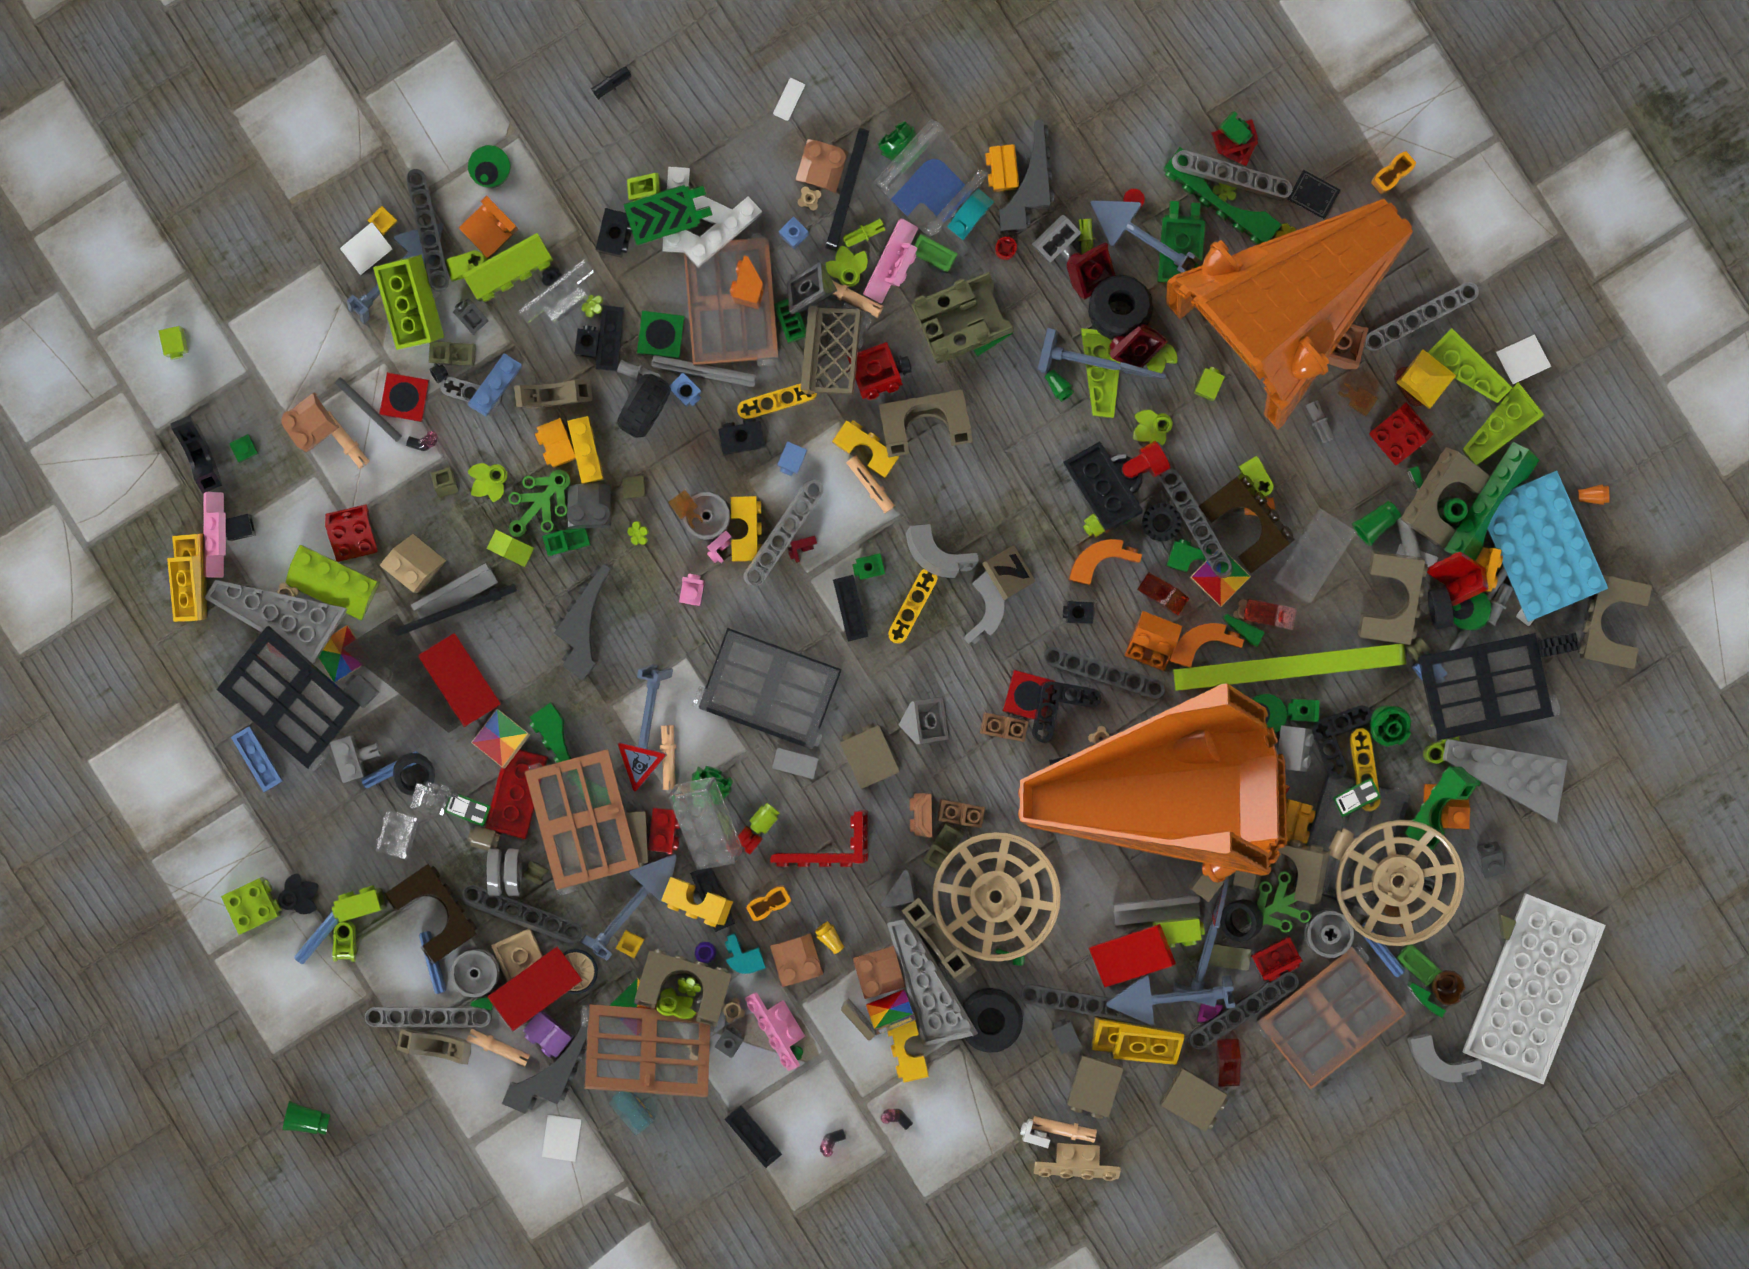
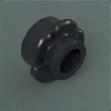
M556 267L546 268L542 272L543 284L551 288L557 287L563 279L562 273Z
M900 355V360L896 361L898 372L906 376V374L912 372L908 356L902 357Z
M435 363L434 367L430 368V373L439 384L443 379L447 380L448 372L442 364L439 366Z

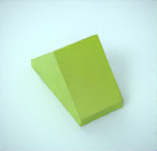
M659 173L627 179L628 200H637L661 192Z
M495 530L486 548L526 567L534 550L533 547L498 530Z

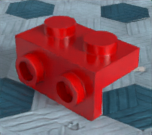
M1290 936L1251 955L1261 977L1269 981L1279 978L1281 976L1280 973L1285 970L1290 972L1300 967L1299 963L1303 962Z

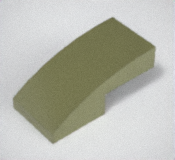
M430 342L428 363L475 366L476 345Z
M946 822L923 861L938 870L943 860L959 844L965 833Z
M1214 944L1208 965L1249 971L1252 949Z

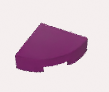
M1200 1003L1197 1022H1206L1213 1019L1220 1013L1223 1005L1216 1003L1215 1007Z

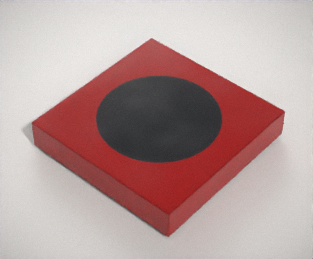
M387 372L379 414L422 422L430 380Z
M1014 670L1003 711L1034 719L1040 687L1044 682L1053 680ZM1052 685L1045 689V692L1048 693V700L1043 698V702H1050V694L1053 691ZM1044 706L1041 709V715L1044 718L1046 717L1048 706Z

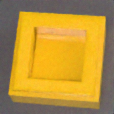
M383 206L367 220L375 225L382 236L398 222Z
M626 929L615 949L635 958L645 939Z

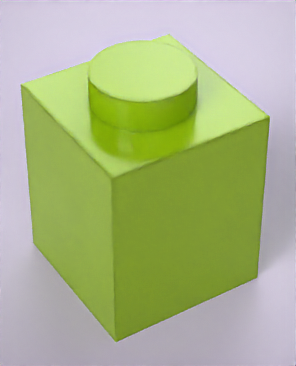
M176 326L158 330L164 356L175 360L183 358V354L189 353L183 327Z
M1211 366L1209 369L1205 368L1193 393L1214 401L1225 376L1221 375L1222 371Z

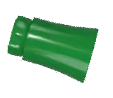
M1445 497L1439 501L1437 511L1444 522L1450 526H1456L1466 517L1468 507L1462 499ZM1451 507L1456 508L1457 512L1455 515L1452 514Z
M1387 501L1363 518L1353 522L1352 526L1360 539L1366 545L1372 546L1387 529L1401 518V513L1392 502Z
M289 1101L282 1131H300L326 1135L330 1114Z

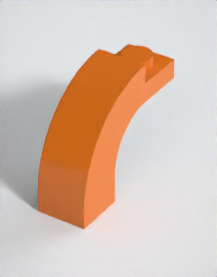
M1109 539L1099 541L1086 548L1077 557L1071 568L1068 580L1090 585L1094 569L1103 559L1116 557L1140 563L1142 554H1139L1136 548L1126 546L1125 550L1122 549L1123 540Z
M1202 624L1191 628L1178 639L1169 662L1191 668L1194 655L1202 644L1208 641H1219L1242 648L1244 639H1240V634L1228 631L1225 634L1226 625Z

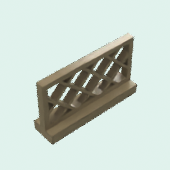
M809 306L801 390L805 394L830 393L854 395L862 312L860 309ZM824 314H833L836 320L827 327L823 323ZM847 315H855V323L847 328L842 320ZM840 322L846 330L836 338L830 330ZM829 332L835 340L825 348L821 344V339ZM849 333L853 337V343L846 349L840 341ZM838 343L844 351L834 359L828 351ZM827 353L833 361L823 369L819 365V360ZM847 354L851 358V364L844 370L838 364V361ZM836 364L842 372L832 380L826 372ZM825 374L831 382L824 388L817 387V380ZM844 375L849 379L848 389H841L836 384Z

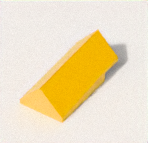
M204 533L172 536L174 557L167 558L173 621L207 619V599L204 598L207 594V580L204 577Z
M1095 1017L1092 1050L1113 1052V1059L1177 1065L1184 1041V1034L1180 1031Z

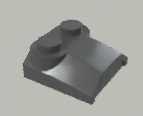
M576 484L568 486V529L611 528L610 485Z

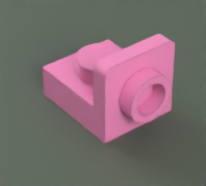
M727 531L723 532L707 546L710 550L707 555L714 563L719 561L722 564L724 562L717 551L719 549L724 551L731 544L729 540L732 537Z
M688 574V578L683 577L680 603L701 605L705 581L700 580V575Z

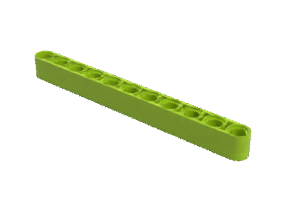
M1401 643L1173 669L1175 691L1213 687L1226 683L1230 685L1406 665L1407 663L1405 646Z

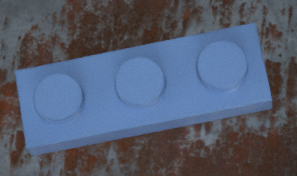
M503 354L468 402V406L487 417L522 368V364Z
M251 726L231 737L263 792L283 782Z

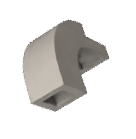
M931 524L909 526L906 532L907 543L912 556L921 567L934 575L955 578L959 569L960 571H970L979 561L977 553L952 555L940 550L933 540Z
M987 571L972 583L973 587L984 599L985 614L980 623L963 637L967 644L973 642L975 645L984 636L982 634L983 631L991 636L1001 623L1004 614V600Z
M1429 1033L1407 1037L1410 1051L1417 1064L1428 1074L1439 1080L1463 1082L1461 1073L1473 1075L1477 1073V1070L1482 1069L1481 1060L1477 1058L1455 1063L1442 1061L1435 1052L1432 1035Z

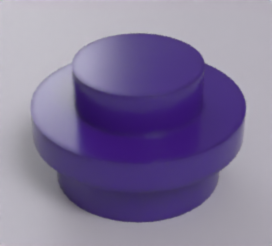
M701 942L695 948V957L699 962L709 963L716 956V949L710 942Z

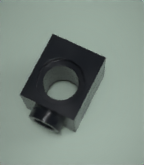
M583 326V329L578 328L574 352L576 356L597 358L600 332L596 331V327ZM586 336L593 337V344L589 347L582 345V340Z
M251 514L226 519V537L228 541L256 536Z
M1068 601L1067 606H1063V618H1066V623L1093 624L1094 602ZM1076 606L1081 607L1084 611V615L1080 619L1072 615V610Z

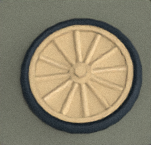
M567 950L563 953L583 980L567 993H584L597 980V963L584 950Z

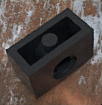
M605 208L595 249L597 252L622 258L623 253H627L629 241L626 238L628 232L631 233L632 231L625 212ZM614 228L621 230V236L617 239L610 237V232Z
M756 418L743 420L742 425L735 426V422L722 424V428L718 429L723 455L766 448L761 422H756ZM742 430L747 433L748 437L744 442L736 440L735 436L738 431Z

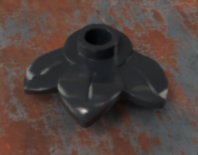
M298 873L293 874L286 879L284 890L279 894V905L285 910L294 909L299 914H310L317 910L316 905L311 899L316 895L319 885L311 881L301 882L300 875ZM288 895L293 897L292 903L286 902Z

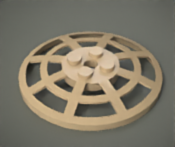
M1412 820L1388 821L1363 832L1347 848L1339 863L1336 874V896L1346 920L1365 938L1390 946L1415 944L1439 932L1454 916L1463 895V867L1454 846L1436 829ZM1392 826H1412L1423 829L1426 833L1419 841L1408 837H1393ZM1383 829L1385 840L1374 844L1364 854L1353 850L1365 837L1377 830ZM1434 836L1447 848L1452 857L1453 864L1440 865L1436 855L1426 846ZM1395 843H1405L1414 847L1408 856L1396 854ZM1386 846L1388 857L1382 859L1379 863L1369 858L1375 851ZM1422 851L1430 858L1433 867L1421 869L1415 860ZM1349 857L1358 862L1354 872V887L1342 891V873ZM1363 866H1366L1373 870L1371 882L1360 885V874ZM1455 872V890L1449 906L1438 900L1442 888V874ZM1435 875V886L1430 895L1422 890L1424 877ZM1395 876H1403V882L1400 885H1393L1392 881ZM1374 890L1379 898L1374 909L1370 908L1365 902L1362 893ZM1356 896L1360 906L1370 915L1364 927L1352 917L1345 905V899ZM1417 897L1426 902L1419 910L1409 914L1407 904L1413 902ZM1386 904L1398 906L1400 917L1385 916L1381 913ZM1432 906L1443 913L1430 927L1414 934L1411 921L1423 916ZM1378 920L1388 924H1403L1406 936L1387 937L1371 931Z
M997 832L971 837L956 846L941 863L936 873L932 893L934 913L944 935L962 952L987 961L1012 960L1029 953L1040 945L1051 932L1057 920L1061 898L1056 872L1044 853L1034 844L1019 836ZM1001 839L999 852L983 853L973 858L967 848L969 845L982 840ZM1010 841L1026 847L1040 861L1028 867L1019 858L1007 854ZM960 852L966 863L958 871L953 885L940 883L947 865ZM997 858L995 871L983 873L977 864L986 859ZM1006 860L1016 864L1023 872L1015 878L1004 873ZM970 868L977 879L971 888L959 886L963 875ZM1043 868L1047 870L1052 883L1053 902L1040 900L1039 885L1034 874ZM1027 879L1030 880L1032 885L1033 899L1021 897L1019 885ZM994 890L999 891L1001 894V900L998 903H993L989 897L990 893ZM939 891L951 893V905L957 919L948 926L943 921L940 912ZM957 894L970 897L972 908L963 915L958 907ZM1019 906L1032 907L1027 919L1020 925L1013 915L1017 912ZM1038 909L1051 911L1044 929L1032 941L1025 930L1033 922ZM976 915L986 920L985 934L975 930L967 922ZM1007 921L1013 929L1012 932L993 935L995 922ZM962 926L971 935L984 940L982 953L965 946L952 933ZM1018 936L1025 945L1020 950L1011 953L991 954L992 941H1006Z

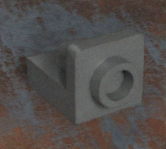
M469 298L460 301L453 311L472 335L489 322Z

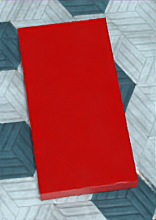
M455 633L418 655L464 727L501 705Z
M519 749L505 769L501 767L485 828L527 839L535 808L525 771L546 766L547 756ZM543 778L538 779L539 784H540V787H541V783H542V779H543Z
M1161 924L1089 947L1104 988L1176 964Z
M557 946L487 998L512 1032H514L583 980Z

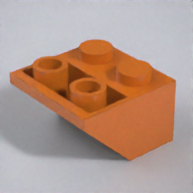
M744 255L743 261H738L736 267L738 278L737 281L733 280L730 293L734 303L759 309L765 288L749 257Z
M1142 611L1124 656L1164 671L1178 643L1182 626Z

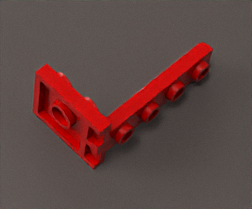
M868 810L854 811V815L850 817V827L854 828V837H851L850 848L854 850V853H776L771 856L770 863H776V867H789V863H797V867H810V863H819V867H831V863H840V867H853V863H865L868 861Z

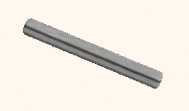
M654 355L651 365L657 369L754 387L756 383V375L708 365H693L692 362Z

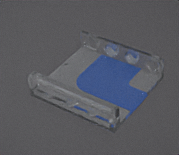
M932 119L874 181L880 190L929 237L941 230V225L947 219L954 216L956 209L967 201L975 188L980 187L984 183L988 175L987 172L979 169L943 131L945 128Z

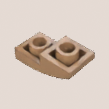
M984 712L980 733L1025 742L1029 721Z
M940 799L937 820L982 828L985 807Z

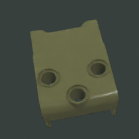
M990 272L965 281L964 278L954 282V286L928 297L922 295L915 298V303L911 304L937 364L951 360L1014 332L1011 323L1002 318L992 295L994 283ZM944 299L950 301L947 307L939 306L940 301ZM930 327L938 328V332L934 335L927 333ZM958 338L966 339L965 344L961 346L955 344Z

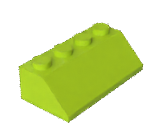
M536 233L462 275L476 299L486 302L494 298V293L499 290L504 292L514 286L513 283L520 279L521 282L527 280L532 276L531 273L537 269L543 271L550 267V262L554 260L542 238Z
M422 254L373 267L396 350L444 338Z
M299 545L290 564L285 581L288 586L296 587L299 591L321 602L347 608V614L361 621L380 585L379 581L303 545Z

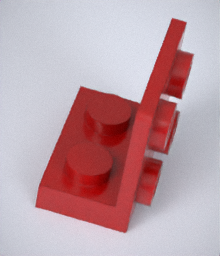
M1407 402L1369 433L1394 465L1401 463L1434 435Z
M367 504L325 514V528L337 562L378 552L369 523Z
M1462 552L1454 553L1450 557L1434 563V565L1427 569L1429 575L1446 585L1452 606L1489 589L1485 567Z
M653 808L649 851L667 852V854L672 855L674 850L679 848L680 837L676 836V831L681 828L682 815H678L679 810Z

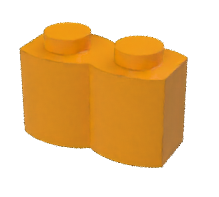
M1407 151L1398 154L1388 166L1381 169L1374 176L1371 184L1380 194L1387 193L1400 179L1407 176L1414 169L1416 161Z
M561 418L537 427L538 432L535 433L539 445H544L546 452L543 453L547 465L551 464L555 468L576 460L574 448Z
M781 885L771 889L766 896L754 898L746 908L753 921H759L766 918L772 910H780L787 906L792 898L786 887Z

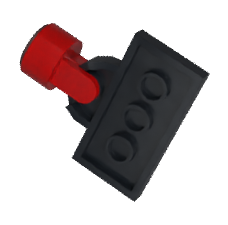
M1099 441L1063 462L1105 533L1143 513V509L1134 497V494L1143 483L1144 473L1149 471L1155 478L1171 468L1170 459L1159 442L1153 441L1139 449L1140 455L1135 458L1128 457L1127 454L1110 458Z

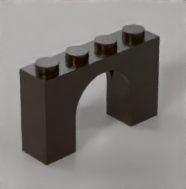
M1242 472L1198 507L1211 523L1234 507L1248 508L1258 516L1262 527L1261 536L1256 543L1238 556L1247 570L1253 573L1289 546L1295 539L1291 529L1284 526L1280 521L1279 514L1268 506L1265 496L1254 488L1252 479Z
M427 864L387 891L384 896L395 912L413 900L424 896L437 899L445 907L447 923L444 930L420 947L433 965L477 934L475 932L477 928L471 919L467 920L463 915L465 910L458 901L454 902L450 896L453 893L446 883L443 885L438 879L440 874L437 869Z

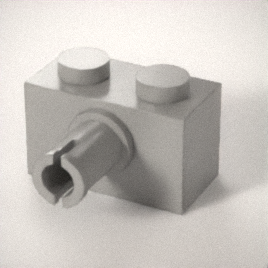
M1061 215L1031 245L1050 263L1060 253L1068 260L1071 255L1078 253L1070 243L1081 232L1067 217Z
M354 735L330 742L343 783L367 776L363 761L381 756L380 750L371 753L372 750L379 748L377 743L359 749Z

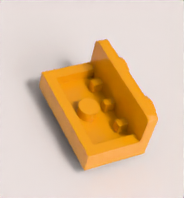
M1483 547L1476 559V562L1486 569L1489 589L1484 592H1492V588L1495 589L1498 576L1495 575L1497 567L1500 568L1503 561L1502 550Z

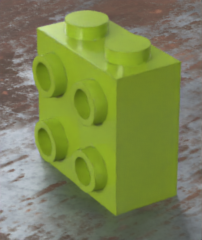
M263 877L221 896L239 935L281 916L280 911L282 908L278 900L272 897V886Z
M372 885L359 889V894L356 895L354 891L339 895V900L334 901L332 912L335 919L338 918L339 922L383 910L387 907L381 887L375 889V886Z
M1197 917L1153 921V926L1161 924L1170 948L1175 947V943H1182L1184 946L1197 945V941L1202 940L1201 935H1205L1204 924Z

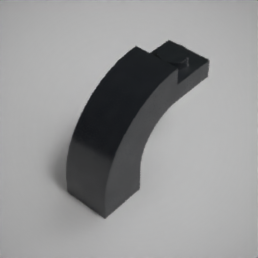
M190 415L170 423L172 431L185 451L194 481L202 494L222 486L216 463L198 424L194 423Z

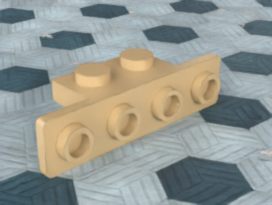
M1057 1143L1056 1163L1035 1162L1034 1174H1038L1041 1177L1057 1175L1062 1178L1074 1176L1086 1180L1103 1178L1106 1181H1113L1119 1179L1121 1167L1100 1166V1146Z

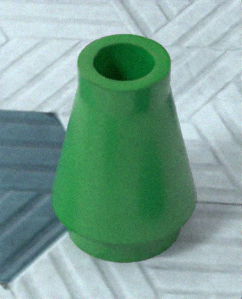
M1055 369L1045 375V379L1056 399L1063 402L1074 393L1073 386L1060 376Z

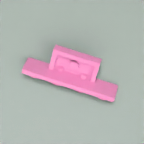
M901 218L898 220L863 293L865 296L878 303H883L890 286H900L905 281L906 271L909 265L914 262L918 249L911 245L918 230L917 226Z
M205 492L204 577L223 578L224 555H226L224 493Z
M757 992L745 997L749 1010L754 1013L759 1027L766 1033L771 1047L778 1053L781 1064L788 1071L799 1067L800 1064L791 1051L790 1046L804 1038L805 1035L785 1001L782 1000L771 1008L766 1009Z

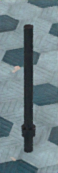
M515 584L500 589L494 588L489 590L490 593L394 628L395 634L400 636L487 602L499 601L502 599L501 597L517 592Z

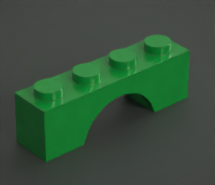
M1463 767L1447 768L1443 772L1441 780L1433 787L1431 795L1421 805L1419 813L1412 821L1424 823L1444 835L1445 832L1441 823V814L1444 806L1451 799L1467 800L1478 785V782ZM1409 826L1405 832L1409 838L1417 841L1426 833L1425 830ZM1434 836L1426 846L1430 849H1435L1440 840Z

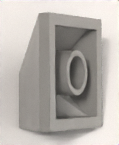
M943 697L910 702L899 726L916 744L949 739Z

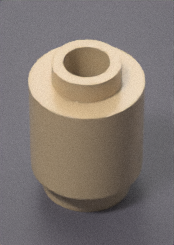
M1344 828L1342 832L1337 830L1329 847V855L1341 861L1345 851L1355 840L1353 838L1355 834Z

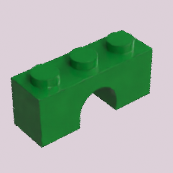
M1179 539V542H1173L1165 566L1186 573L1192 561L1202 560L1205 562L1207 559L1200 547L1199 549L1191 547V542ZM1207 548V554L1212 555V549Z

